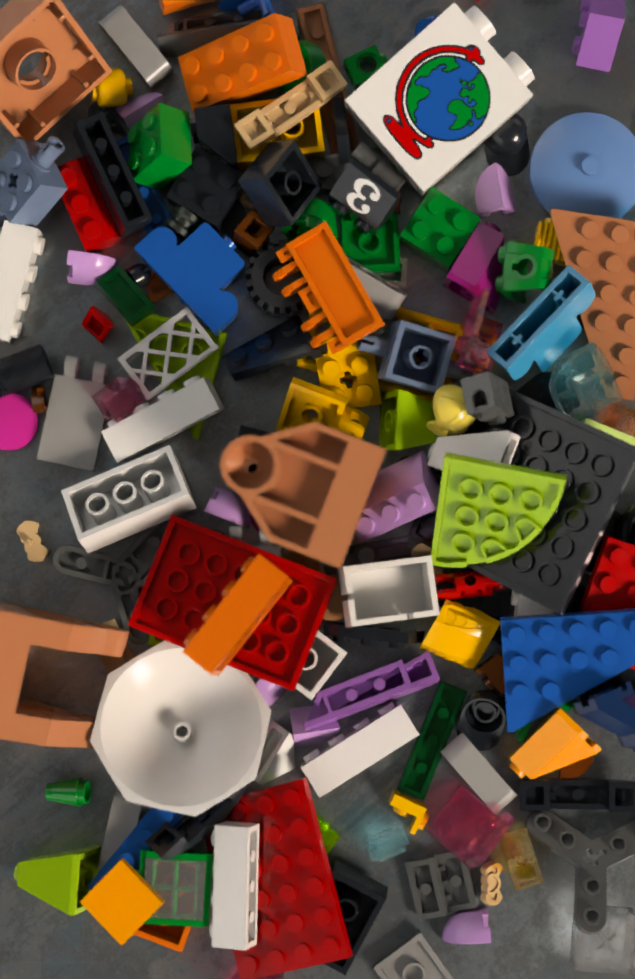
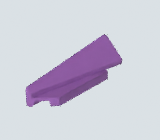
M427 651L406 664L399 660L319 691L304 723L306 731L439 683L440 677L430 652Z

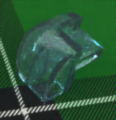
M591 342L558 360L551 373L550 383H548L557 411L579 421L600 413L599 411L624 400L613 376L614 372L597 344Z

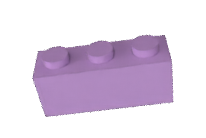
M423 451L378 471L355 529L360 544L437 509L440 487L431 467L427 465L428 461Z

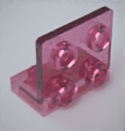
M485 288L479 298L473 297L468 312L464 313L459 327L463 330L462 336H458L453 352L457 353L456 366L479 374L487 371L491 372L493 361L486 351L500 338L503 323L483 317L490 291Z
M460 786L426 830L464 865L472 869L484 863L516 819L508 812L498 816L495 815L464 786Z

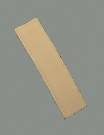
M329 60L308 74L306 80L263 109L259 110L257 108L234 124V128L249 149L253 150L307 118L336 96L348 83L334 63Z

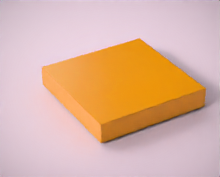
M124 858L80 901L121 946L165 902Z

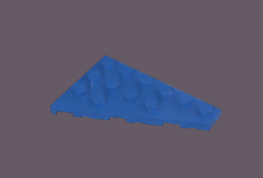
M635 608L570 612L563 615L555 613L500 617L507 732H514L634 666Z

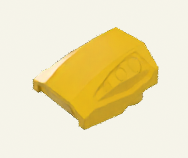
M446 599L440 610V615H437L419 649H425L446 660L456 662L465 668L474 669L498 629L500 621L476 608L466 607L459 602H451Z

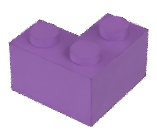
M582 0L579 14H581L579 27L582 28L580 37L575 36L572 46V54H576L575 66L610 72L625 21V0Z

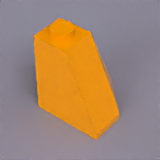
M556 708L508 756L512 761L509 767L521 779L526 775L532 780L598 754L602 749L561 708Z

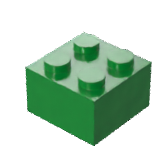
M159 102L138 123L130 128L127 135L130 148L128 167L136 183L162 190L192 164L190 112Z
M431 187L400 234L399 243L447 273L481 218L434 187Z

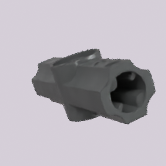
M408 536L349 545L341 567L363 564L359 561L358 553L365 547H369L374 551V559L371 563L412 558ZM323 562L326 575L338 573L339 568Z

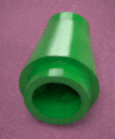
M82 777L48 783L45 790L46 800L81 807L83 804L90 802L91 784L88 780H83Z

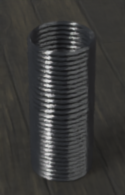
M41 344L0 359V399L37 385V383L40 384L45 382V380L48 381V379L54 378L50 361Z

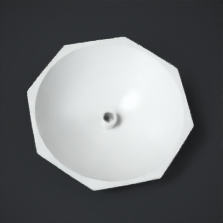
M164 640L108 674L90 742L127 802L196 817L256 779L271 709L248 673L227 665L219 676L211 675L182 652L185 648Z

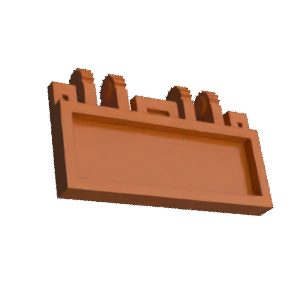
M326 221L275 252L282 264L294 258L293 262L273 273L272 277L275 282L283 281L299 270L303 274V277L282 289L283 297L288 298L298 292L310 315L323 309L321 313L301 325L302 331H312L328 320L332 325L330 329L315 336L309 342L312 348H317L326 343L334 355L385 325Z

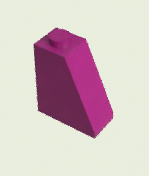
M479 221L448 273L443 287L492 315L499 302V293L496 291L495 282L497 276L501 275L502 264L498 260V251L500 246H504L505 235L500 233L501 229L491 222L484 224Z

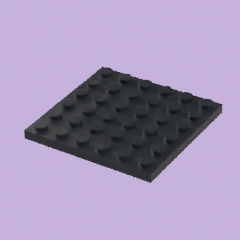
M509 389L515 416L505 417V423L495 426H489L488 423L475 419L474 424L467 431L457 435L510 431L521 436L510 465L567 475V479L557 509L544 525L542 531L533 540L505 558L488 564L486 562L468 564L467 567L563 615L635 469V446ZM441 470L438 471V474L440 476H442ZM436 513L425 514L416 518L408 536L432 548Z

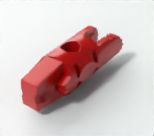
M477 571L434 574L436 585L453 584V588L437 590L438 601L492 596L493 591L506 590L507 588Z

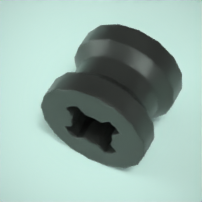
M176 205L173 210V216L166 219L163 225L172 230L177 238L184 241L190 236L192 228H197L200 220L185 207Z

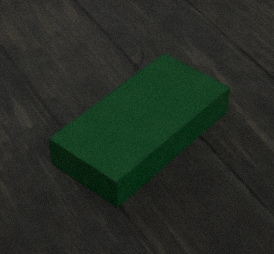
M120 265L96 280V286L131 327L155 312V305Z

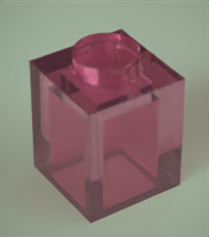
M117 377L92 396L107 421L112 420L113 422H119L134 411L137 406L145 402L140 395L142 390L138 383L126 377Z

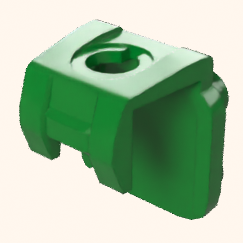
M510 240L504 246H500L498 260L500 264H504L503 274L498 275L496 278L495 287L497 293H501L510 301L524 304L527 301L525 298L526 290L540 289L544 291L552 283L555 250L544 246L525 244L519 240ZM528 259H530L533 263V269L531 273L527 275Z

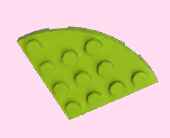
M446 452L443 461L431 550L433 566L463 568L468 564L482 562L488 564L505 558L524 547L542 531L544 525L557 509L564 491L567 475Z

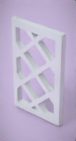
M185 307L117 359L145 395V399L149 401L219 349V346L214 343L189 308ZM187 315L192 322L191 333L175 331V323ZM161 334H168L166 351L149 349L151 341ZM173 335L190 337L187 354L171 352ZM194 338L205 339L210 346L199 356L192 355ZM137 352L144 353L142 369L131 368L126 360ZM149 353L165 356L163 372L146 370ZM170 356L186 358V365L175 374L168 373ZM145 375L162 377V382L149 392L144 385Z

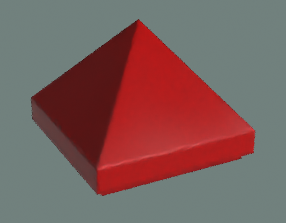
M95 306L90 307L81 323L100 343L105 342L114 327L110 316Z

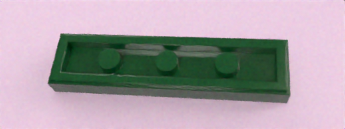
M439 680L419 730L420 735L415 740L396 787L397 790L424 801L442 757L440 751L446 747L466 697V690Z

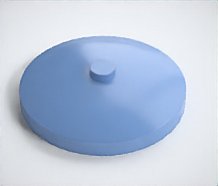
M592 112L575 113L554 122L538 139L529 161L530 187L539 206L549 216L551 208L621 218L635 203V136L616 119Z

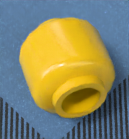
M111 68L113 72L90 92L91 100L96 101L99 107L123 106L127 102L128 95L133 94L131 77L126 78L122 69Z

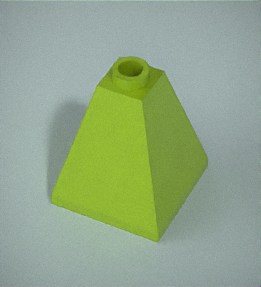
M405 390L381 394L383 402L380 404L379 447L386 449V452L434 443L437 437H441L426 427L428 421L436 419L433 411V402Z
M95 845L23 860L15 866L14 879L17 880V886L67 915L75 916L87 910L80 901L90 892L86 887L98 873L97 869L102 846Z

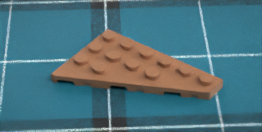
M551 208L550 216L565 266L570 265L589 280L595 291V298L592 304L580 316L603 394L608 397L633 401L635 394V221Z

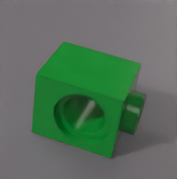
M376 45L345 58L343 68L354 91L385 65L388 59L383 51L379 53ZM364 63H371L376 69L371 73H365L361 70L360 66Z

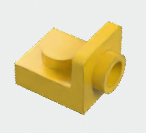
M394 789L389 798L390 805L394 806L392 810L406 818L410 814L413 815L408 830L409 833L415 835L418 829H424L429 818V814L426 813V804Z

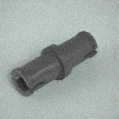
M364 141L351 154L352 157L357 159L396 192L407 180L406 177L388 163L389 159L385 156L383 158L380 157Z

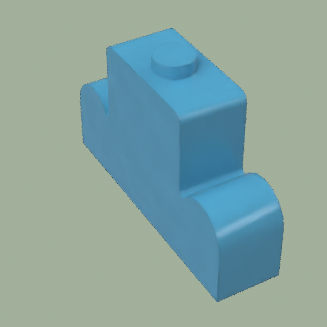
M568 265L486 351L492 362L514 380L524 376L532 364L542 372L546 371L582 333L583 329L577 320V315L586 311L595 298V291L591 282Z

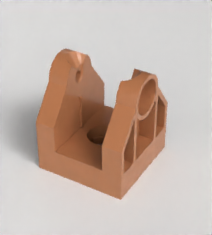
M10 0L0 9V124L16 140L23 139L36 142L113 71L61 0ZM34 52H41L40 62L34 71L24 76H18V70L22 61Z
M313 422L263 437L254 435L238 437L229 443L222 453L220 468L223 479L230 488L241 495L269 541L341 568L386 449ZM258 464V469L255 472H248L250 465Z
M0 602V739L46 747L94 749L90 739L96 719L95 716L19 698L30 645L70 652L122 657L126 648L129 631L51 611Z

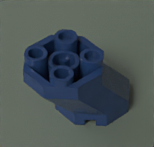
M619 680L620 687L614 688L613 684L609 683L580 695L582 702L576 699L571 701L576 714L616 734L622 747L632 748L633 752H635V692L629 680Z

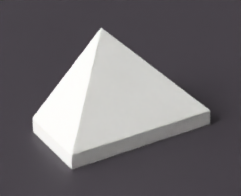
M274 720L268 726L259 769L255 779L261 785L295 769L293 734Z

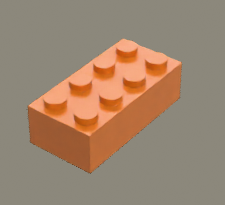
M273 13L178 57L192 113H194V108L229 104L230 106L231 104L244 103L307 75L293 20L277 13Z
M260 554L256 558L251 556L240 570L244 574L236 583L231 581L221 594L225 597L218 607L212 605L202 618L205 621L204 625L199 631L194 629L183 642L186 648L182 652L211 675L219 676L293 582L286 574Z

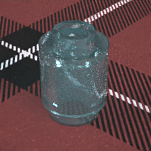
M397 824L370 834V838L364 840L372 862L377 860L383 862L407 852L406 846L410 844L405 828L399 829Z

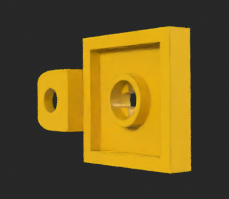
M359 340L334 355L327 345L328 351L321 352L323 357L316 358L320 387L348 397L346 406L352 408L382 404L380 382L377 379L376 356L368 352L358 351L357 343H360ZM347 371L350 372L351 376L357 377V380L353 381L351 386L341 381V378L345 376Z
M293 377L275 430L284 431L317 422L362 439L369 422V417L360 410L346 406L348 397ZM313 409L318 413V415H315L314 418L308 417L309 413L305 410Z

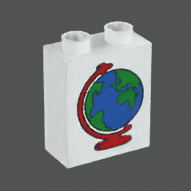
M454 2L345 99V109L389 158L399 172L407 178V181L420 196L424 195L517 113L533 96L532 92L526 87L535 79L533 72L515 52L512 51L504 59L488 42L496 34V30L489 19L476 6H472L467 12L463 13Z

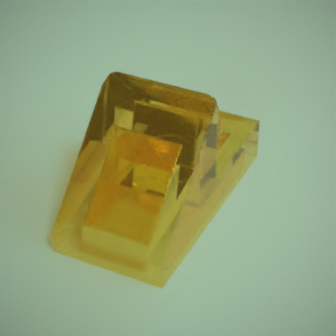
M527 828L498 835L508 867L509 878L515 891L544 883Z

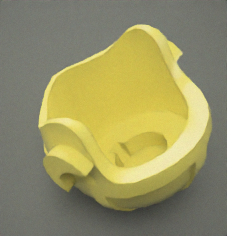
M448 384L440 387L435 392L433 411L436 419L428 421L426 427L434 434L444 437L447 434L457 435L464 433L474 424L476 418L467 414L461 387Z

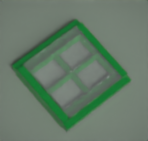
M141 849L139 874L165 900L162 906L144 924L209 927L213 853L184 851L173 858L163 861L152 849Z

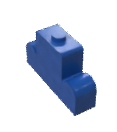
M205 222L178 245L176 235L172 230L167 227H157L134 247L138 256L216 337L235 320L239 311L237 299L232 293L223 290L245 270V263L234 251L237 246L226 234L221 237Z

